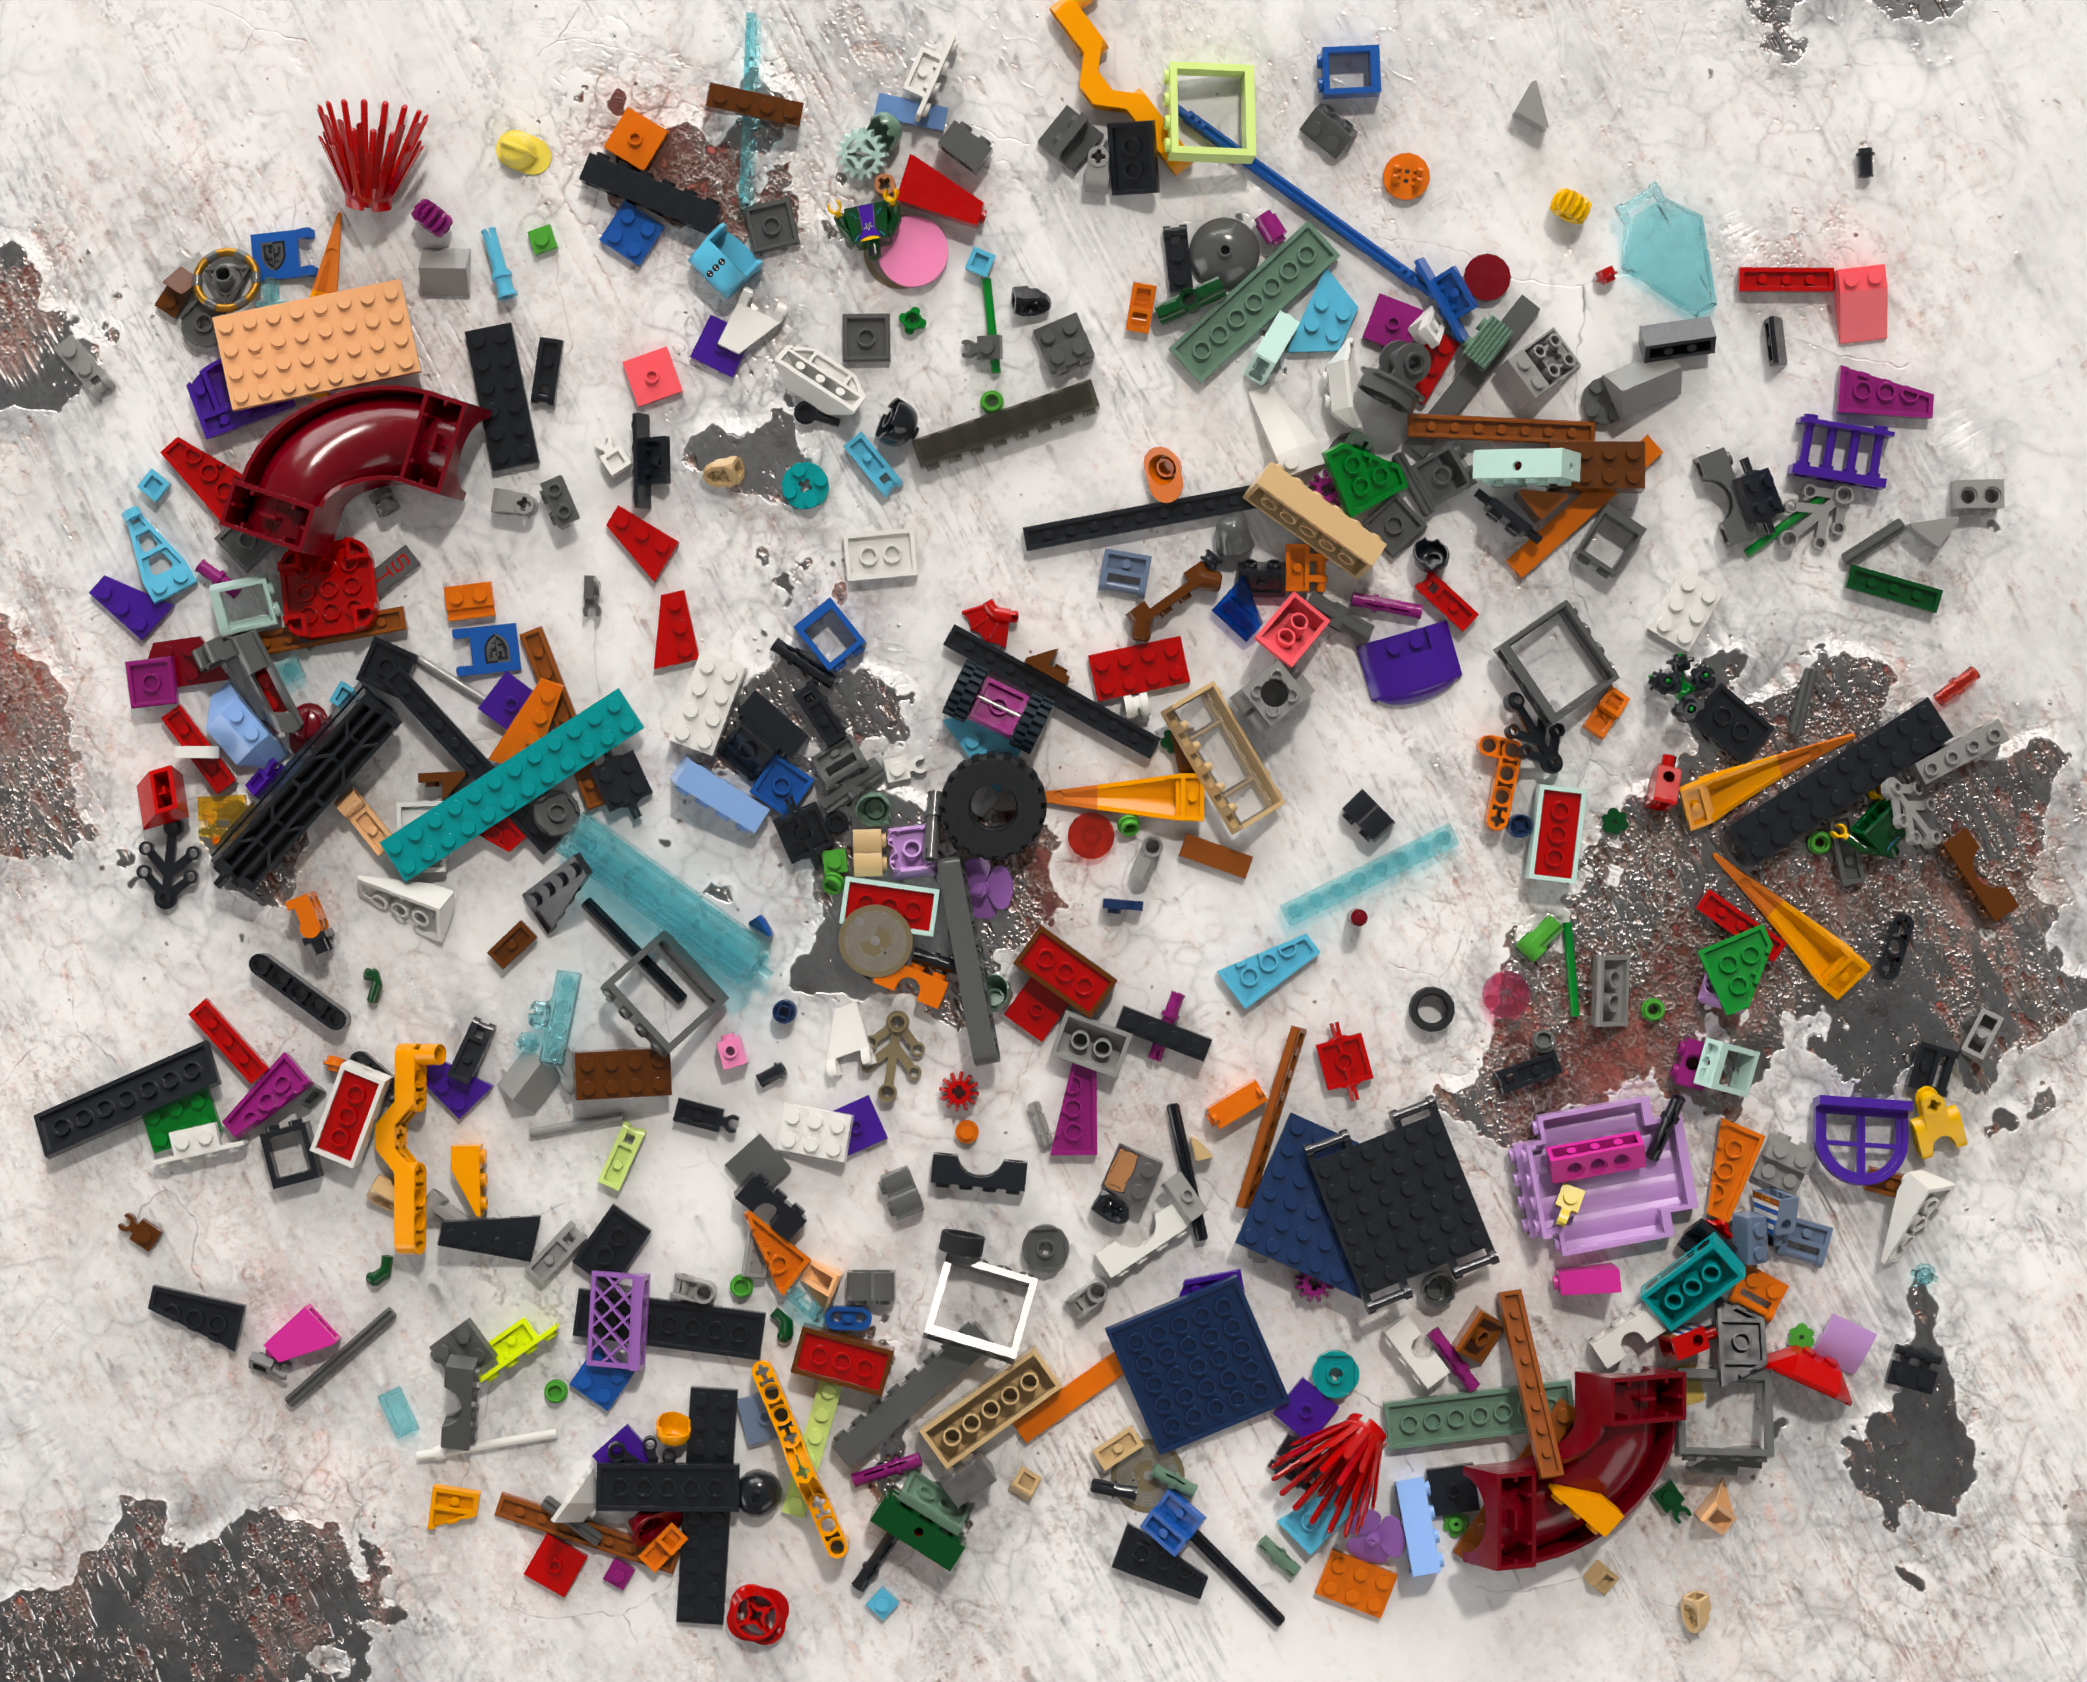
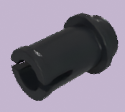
M1871 147L1859 148L1858 153H1856L1859 169L1858 178L1874 177L1873 156L1875 152L1872 151Z
M775 1062L774 1066L756 1074V1078L762 1088H765V1086L780 1078L782 1080L785 1079V1075L788 1072L782 1062Z

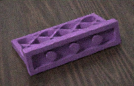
M592 1271L586 1365L629 1369V1371H640L645 1368L651 1274ZM598 1276L606 1277L612 1284L604 1292L598 1286ZM623 1279H632V1290L626 1294L618 1283ZM613 1288L623 1297L615 1305L606 1296ZM601 1298L610 1307L603 1316L596 1309V1304ZM624 1300L631 1307V1312L626 1317L616 1308ZM612 1311L621 1320L614 1328L604 1319ZM600 1322L609 1331L602 1339L595 1333V1326ZM622 1324L629 1330V1337L624 1342L615 1332ZM611 1334L620 1344L612 1352L603 1343ZM599 1345L608 1355L602 1361L593 1360L594 1349ZM620 1348L627 1352L628 1363H621L614 1356Z

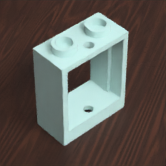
M267 573L210 585L209 593L221 636L278 624V616H282L279 602H274L272 594L276 593L273 579L268 580ZM262 584L270 614L230 622L222 592Z
M1706 1037L1693 1083L1748 1098L1760 1052ZM1728 1050L1739 1054L1730 1085L1726 1086L1719 1084Z

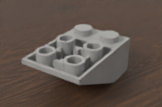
M1553 327L1505 361L1494 372L1522 409L1580 367L1581 364Z

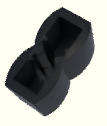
M1363 789L1342 808L1345 812L1342 817L1350 825L1356 823L1361 828L1358 833L1367 842L1370 840L1376 842L1396 823Z

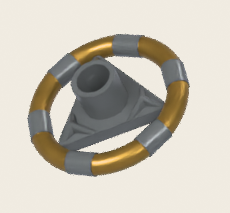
M221 248L205 255L197 264L192 275V287L197 299L205 307L222 313L234 312L249 305L258 294L261 286V272L257 262L248 253L236 248ZM221 257H235L247 264V266L220 265L218 267H207ZM251 271L252 285L248 293L231 303ZM203 272L206 273L225 304L218 303L204 294L202 290Z

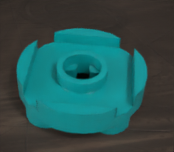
M796 463L786 471L783 477V495L792 506L798 509L808 510L821 505L828 496V477L823 469L814 463ZM806 479L810 480L809 484L812 486V489L802 492V487L799 486L800 482H805Z
M1329 1350L1318 1355L1312 1366V1380L1317 1389L1325 1396L1330 1398L1345 1397L1358 1384L1359 1368L1351 1355L1342 1350ZM1333 1368H1338V1371L1342 1372V1376H1338L1337 1380H1333V1377L1329 1375V1371H1333Z

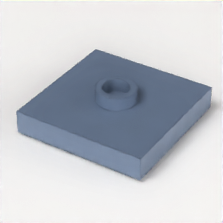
M778 1389L766 1391V1395L770 1399H775L778 1397L779 1391ZM760 1393L737 1399L748 1446L779 1438ZM778 1408L775 1415L778 1420L784 1421L788 1418L786 1409ZM790 1421L786 1425L780 1426L781 1430H783L786 1427L788 1432L786 1436L794 1434L791 1433L789 1429V1425H792V1421Z

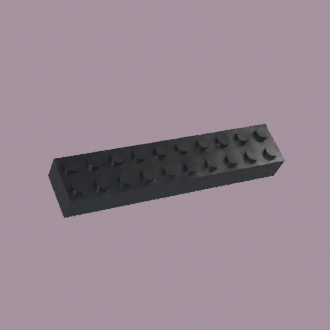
M1928 697L1920 698L1723 827L1747 864L1755 866L1954 736Z

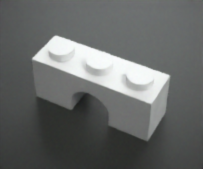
M1638 1304L1631 1309L1632 1313L1625 1318L1621 1316L1611 1323L1612 1326L1605 1331L1601 1329L1591 1336L1592 1340L1588 1343L1607 1369L1627 1357L1621 1346L1622 1339L1627 1333L1637 1332L1648 1343L1666 1331L1660 1319L1647 1304Z
M1405 1312L1383 1328L1386 1334L1383 1339L1391 1349L1393 1347L1398 1349L1401 1354L1397 1357L1405 1367L1411 1366L1414 1370L1412 1376L1419 1386L1424 1384L1429 1389L1450 1373V1370L1434 1349L1424 1356H1417L1412 1353V1343L1421 1333Z

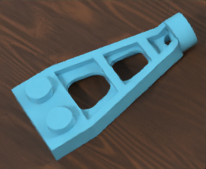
M138 506L131 507L121 514L128 525L143 585L154 604L197 584V580L185 559L144 518ZM139 519V522H138V523H136V524H133V523H132V522H134V521H136V520ZM149 533L158 545L144 552L138 539L140 536ZM158 553H162L172 562V567L158 575H154L150 569L149 559Z

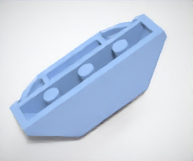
M230 681L211 696L206 730L236 765L265 768L271 758H275L280 763L291 753L267 724L259 719L254 709Z

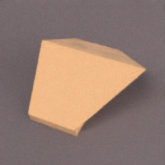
M811 1259L806 1265L800 1280L806 1284L825 1314L843 1271Z
M1724 1477L1721 1478L1694 1512L1702 1522L1722 1536L1737 1519L1732 1509Z

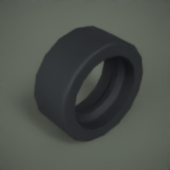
M1434 986L1418 990L1411 997L1409 1003V1015L1413 1023L1420 1029L1429 1032L1440 1031L1446 1028L1453 1020L1455 1014L1454 1002L1451 996L1443 989ZM1429 995L1438 996L1445 1004V1014L1436 1023L1425 1022L1418 1014L1419 1002Z
M943 1229L939 1249L960 1256L982 1257L985 1237L962 1230Z

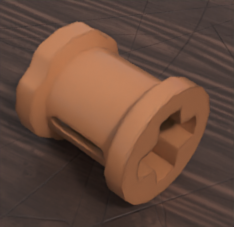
M890 174L878 175L874 181L876 193L883 198V192L886 188L881 190V183L887 184L889 182L890 189L888 190V195L892 197L896 188L894 178Z

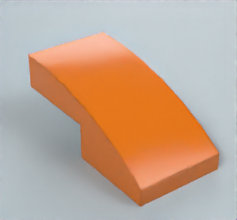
M1133 282L1125 330L1149 334L1157 285Z
M1612 685L1609 686L1582 725V728L1602 740L1614 721L1620 716L1630 698Z
M671 1522L638 1557L655 1573L688 1538Z

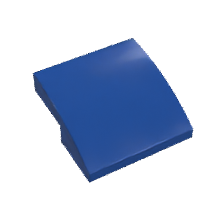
M1168 1489L1156 1507L1151 1509L1140 1525V1528L1170 1554L1177 1557L1207 1517L1176 1490Z

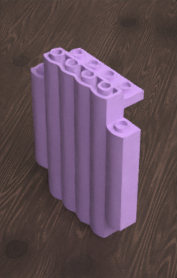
M1648 1095L1535 1115V1121H1532V1129L1534 1135H1538L1539 1138L1511 1143L1512 1149L1508 1150L1510 1163H1515L1516 1172L1512 1173L1515 1187L1519 1186L1520 1195L1517 1196L1519 1210L1523 1209L1525 1219H1521L1523 1233H1527L1530 1238L1541 1237L1543 1240L1553 1238L1555 1251H1560L1562 1256L1675 1236L1671 1212L1698 1208L1682 1114L1678 1116L1680 1120L1677 1125H1674L1659 1161H1652L1645 1155L1646 1167L1565 1182L1568 1185L1586 1191L1577 1215L1570 1212L1565 1227L1556 1224L1561 1209L1555 1207L1563 1183H1552L1547 1168L1545 1147L1639 1131L1646 1153L1661 1118L1660 1116L1653 1117L1650 1097Z

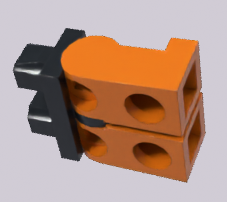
M316 891L285 902L288 911L295 909L300 921V932L306 937L302 939L304 946L310 944L314 955L334 949L330 936L335 933L333 928H329L327 917Z

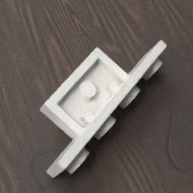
M955 31L952 32L942 55L923 46L920 47L904 83L902 91L922 99L915 116V121L918 123L922 116L927 117L931 107L928 101L931 95L936 96L941 84L937 82L940 74L945 76L950 64L947 58L949 54L954 55L958 47L959 41L956 40L957 32Z
M217 1122L169 1133L174 1155L152 1160V1165L160 1164V1168L175 1165V1160L183 1159V1163L198 1160L197 1155L206 1154V1158L220 1155V1150L229 1149V1153L243 1150V1145L249 1143V1140L246 1138L222 1144Z

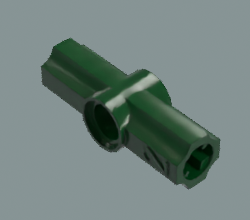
M1217 276L1194 288L1182 290L1179 295L1155 305L1154 309L1163 326L1187 314H1195L1202 307L1226 297L1227 294ZM1190 296L1195 297L1196 302L1193 305L1187 306L1184 304L1186 298Z

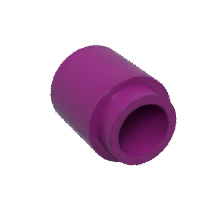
M1267 210L1254 220L1257 224L1255 227L1267 245L1273 244L1275 247L1286 240L1284 235L1287 233V230L1277 215L1273 214L1271 210Z

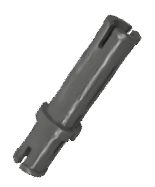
M931 790L927 793V810L924 812L926 829L923 860L926 862H937L942 792Z

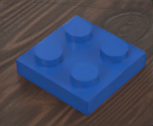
M625 200L599 240L640 267L664 231L665 226Z
M776 753L749 792L782 815H785L789 810L784 798L787 797L790 802L788 796L793 795L798 806L815 779Z
M600 1346L594 1349L593 1360L602 1361L608 1356ZM585 1361L569 1385L608 1411L635 1371L621 1368L588 1366Z

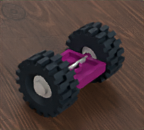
M967 659L954 683L942 713L963 723L967 718L1010 739L1009 745L1030 754L1055 700L1036 691H1033L1031 697L988 677L989 669Z

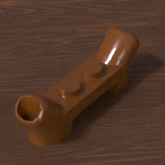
M1200 561L1182 574L1187 583L1151 608H1149L1145 601L1125 614L1132 624L1130 631L1131 639L1148 642L1151 639L1154 618L1158 615L1162 618L1173 610L1171 606L1177 601L1180 604L1192 597L1190 592L1194 589L1214 593L1220 591L1222 574L1217 571L1208 570L1203 561Z

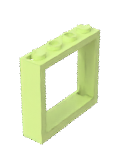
M1170 61L1167 69L1163 70L1162 83L1166 84V92L1163 94V107H1167V115H1164L1163 129L1167 130V138L1164 139L1163 148L1167 152L1168 161L1252 164L1256 157L1254 65ZM1177 75L1240 78L1242 148L1179 146Z

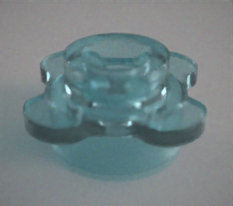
M522 1032L517 1037L514 1045L522 1051L532 1052L537 1050L540 1042L537 1041V1035Z
M1918 1264L1916 1270L1912 1269L1910 1271V1275L1915 1276L1916 1281L1920 1284L1927 1285L1930 1282H1938L1939 1277L1935 1275V1268L1929 1264Z

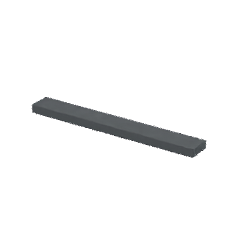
M1522 294L1501 320L1503 324L1514 331V334L1484 372H1481L1468 362L1428 414L1457 415L1540 311V308ZM1408 438L1404 444L1423 458L1437 439Z

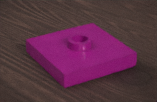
M1379 293L1362 339L1383 347L1395 340L1411 343L1413 337L1409 333L1408 328L1423 313V310Z
M174 656L125 662L131 709L180 703Z

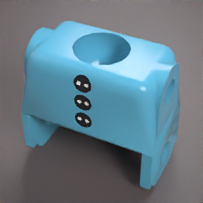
M721 223L706 237L701 246L690 256L688 262L722 296L729 299L762 269L764 262L761 259L757 260L739 239L726 231L727 226Z

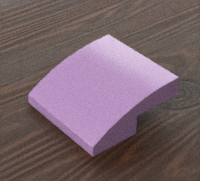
M1832 1313L1823 1333L1819 1334L1813 1350L1824 1358L1825 1356L1834 1358L1838 1361L1841 1369L1854 1375L1870 1350L1877 1334Z

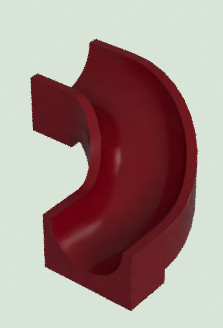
M401 385L358 387L320 398L286 417L259 443L249 458L241 479H232L219 525L301 553L329 558L342 512L345 506L361 493L384 486L411 485L438 495L464 501L466 492L461 488L458 479L461 452L472 429L482 420H489L492 411L427 389Z
M1642 1366L1641 1373L1575 1371L1574 1426L1567 1437L1557 1444L1564 1471L1562 1477L1539 1480L1533 1455L1508 1462L1463 1466V1476L1468 1477L1477 1486L1482 1496L1486 1513L1483 1539L1475 1550L1463 1552V1562L1494 1571L1536 1567V1563L1548 1561L1576 1551L1603 1536L1599 1532L1595 1535L1585 1525L1587 1522L1582 1517L1577 1520L1568 1511L1570 1507L1565 1503L1562 1505L1558 1504L1551 1497L1552 1491L1548 1487L1550 1483L1601 1493L1617 1506L1624 1515L1618 1524L1625 1520L1644 1501L1660 1479L1672 1453L1677 1421L1686 1420V1372L1655 1366Z

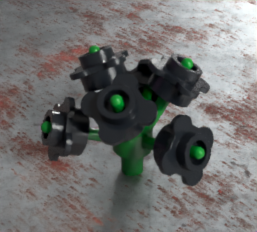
M1678 653L1673 655V659L1666 661V664L1671 665L1673 673H1663V670L1660 668L1658 672L1653 671L1648 676L1649 680L1647 683L1651 685L1649 688L1651 691L1655 689L1662 695L1675 694V698L1678 700L1676 705L1677 712L1686 715L1688 720H1693L1696 717V713L1704 709L1705 704L1702 700H1697L1692 692L1695 689L1703 691L1707 687L1714 688L1716 685V678L1713 676L1715 672L1707 664L1699 665L1696 663V668L1690 671L1691 684L1686 683L1684 671L1691 668L1690 662L1695 661V658L1687 657L1686 653Z

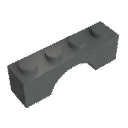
M1723 447L1693 459L1701 482L1714 483L1721 487L1727 495L1729 502L1728 513L1725 519L1718 525L1726 548L1756 537V531H1758L1757 523L1748 524L1732 481L1739 478V475L1733 472L1731 466L1733 465V458L1730 452H1726Z
M450 1354L446 1363L444 1387L456 1394L462 1408L457 1412L446 1415L441 1430V1448L469 1451L471 1443L476 1442L478 1428H474V1422L478 1420L479 1408H475V1405L480 1397V1388H477V1382L480 1381L482 1371L481 1367H478L477 1357Z

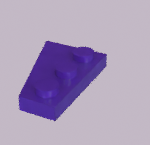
M105 575L89 592L143 641L175 606L165 601L154 604L149 594Z
M447 1061L442 1065H427V1087L458 1119H461L494 1086L475 1077V1075L469 1086L447 1077L446 1075L452 1065Z

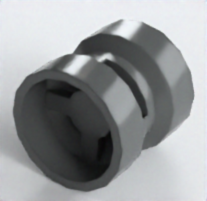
M390 486L383 487L369 495L371 503L376 504V512L379 518L386 517L401 508L398 501L392 497L393 492Z

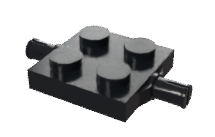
M1749 457L1743 458L1739 461L1744 474L1732 481L1749 525L1755 522L1763 523L1767 536L1776 533L1772 519L1775 515L1785 512L1769 467L1762 470H1753Z
M1480 488L1473 495L1484 503L1485 507L1483 509L1487 512L1485 515L1493 522L1497 523L1499 521L1505 525L1504 530L1511 536H1527L1537 545L1542 540L1543 536L1533 530L1531 524L1497 498L1490 497Z
M612 750L608 751V753L604 754L606 760L589 771L609 813L619 808L628 807L633 820L643 816L637 803L641 798L652 794L653 791L633 750L623 755L615 756Z
M793 795L788 796L790 802L785 797L784 801L789 811L772 822L791 864L803 859H810L814 870H819L818 865L822 869L824 865L819 854L824 849L835 844L817 803L814 801L803 807H797Z

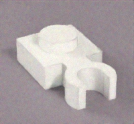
M607 433L605 436L608 443L602 446L596 440L595 446L600 452L605 453L600 456V459L611 476L615 478L633 465L620 444L614 447V441Z
M907 755L885 759L884 765L888 783L911 779V771L917 773L926 772V768L919 769L916 766V762L924 759V756H916L909 762Z

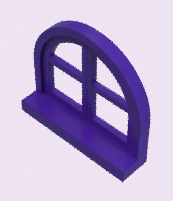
M1819 1095L1813 1098V1144L1816 1155L1823 1167L1838 1180L1855 1186L1874 1185L1891 1177L1900 1168L1907 1154L1908 1113L1913 1111V1101ZM1826 1114L1856 1116V1142L1827 1140ZM1865 1117L1895 1119V1143L1865 1142ZM1828 1145L1856 1147V1172L1841 1166L1832 1156ZM1865 1148L1893 1150L1890 1159L1882 1168L1875 1172L1865 1173Z

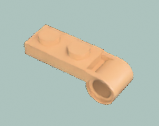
M352 787L334 801V804L341 814L350 820L375 853L381 856L385 850L379 842L392 835V833L361 794Z

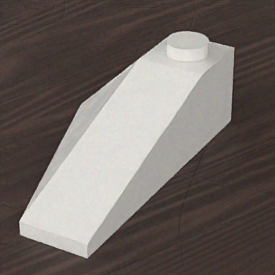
M1271 384L1248 392L1276 464L1281 465L1292 477L1325 464L1318 440Z
M360 875L357 877V889L360 897L381 910L387 908L397 915L396 919L400 922L406 920L416 927L414 931L439 942L444 940L455 910L454 891L432 883L405 882L404 880Z
M1924 1170L1907 1172L1902 1177V1184L1897 1190L1881 1258L1884 1264L1897 1262L1916 1240L1914 1234L1923 1226L1926 1227L1929 1224L1930 1220L1928 1217L1935 1208L1940 1210L1946 1203L1956 1186L1953 1182Z
M590 1464L551 1518L552 1522H584L588 1516L591 1519L597 1512L596 1465Z

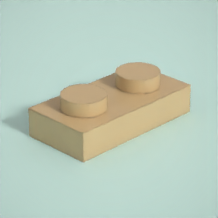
M1130 1425L1093 1449L1092 1452L1104 1471H1106L1145 1444L1134 1427Z

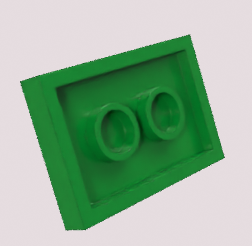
M210 1089L143 1118L154 1154L172 1148L169 1137L170 1132L217 1122L219 1132L223 1131Z

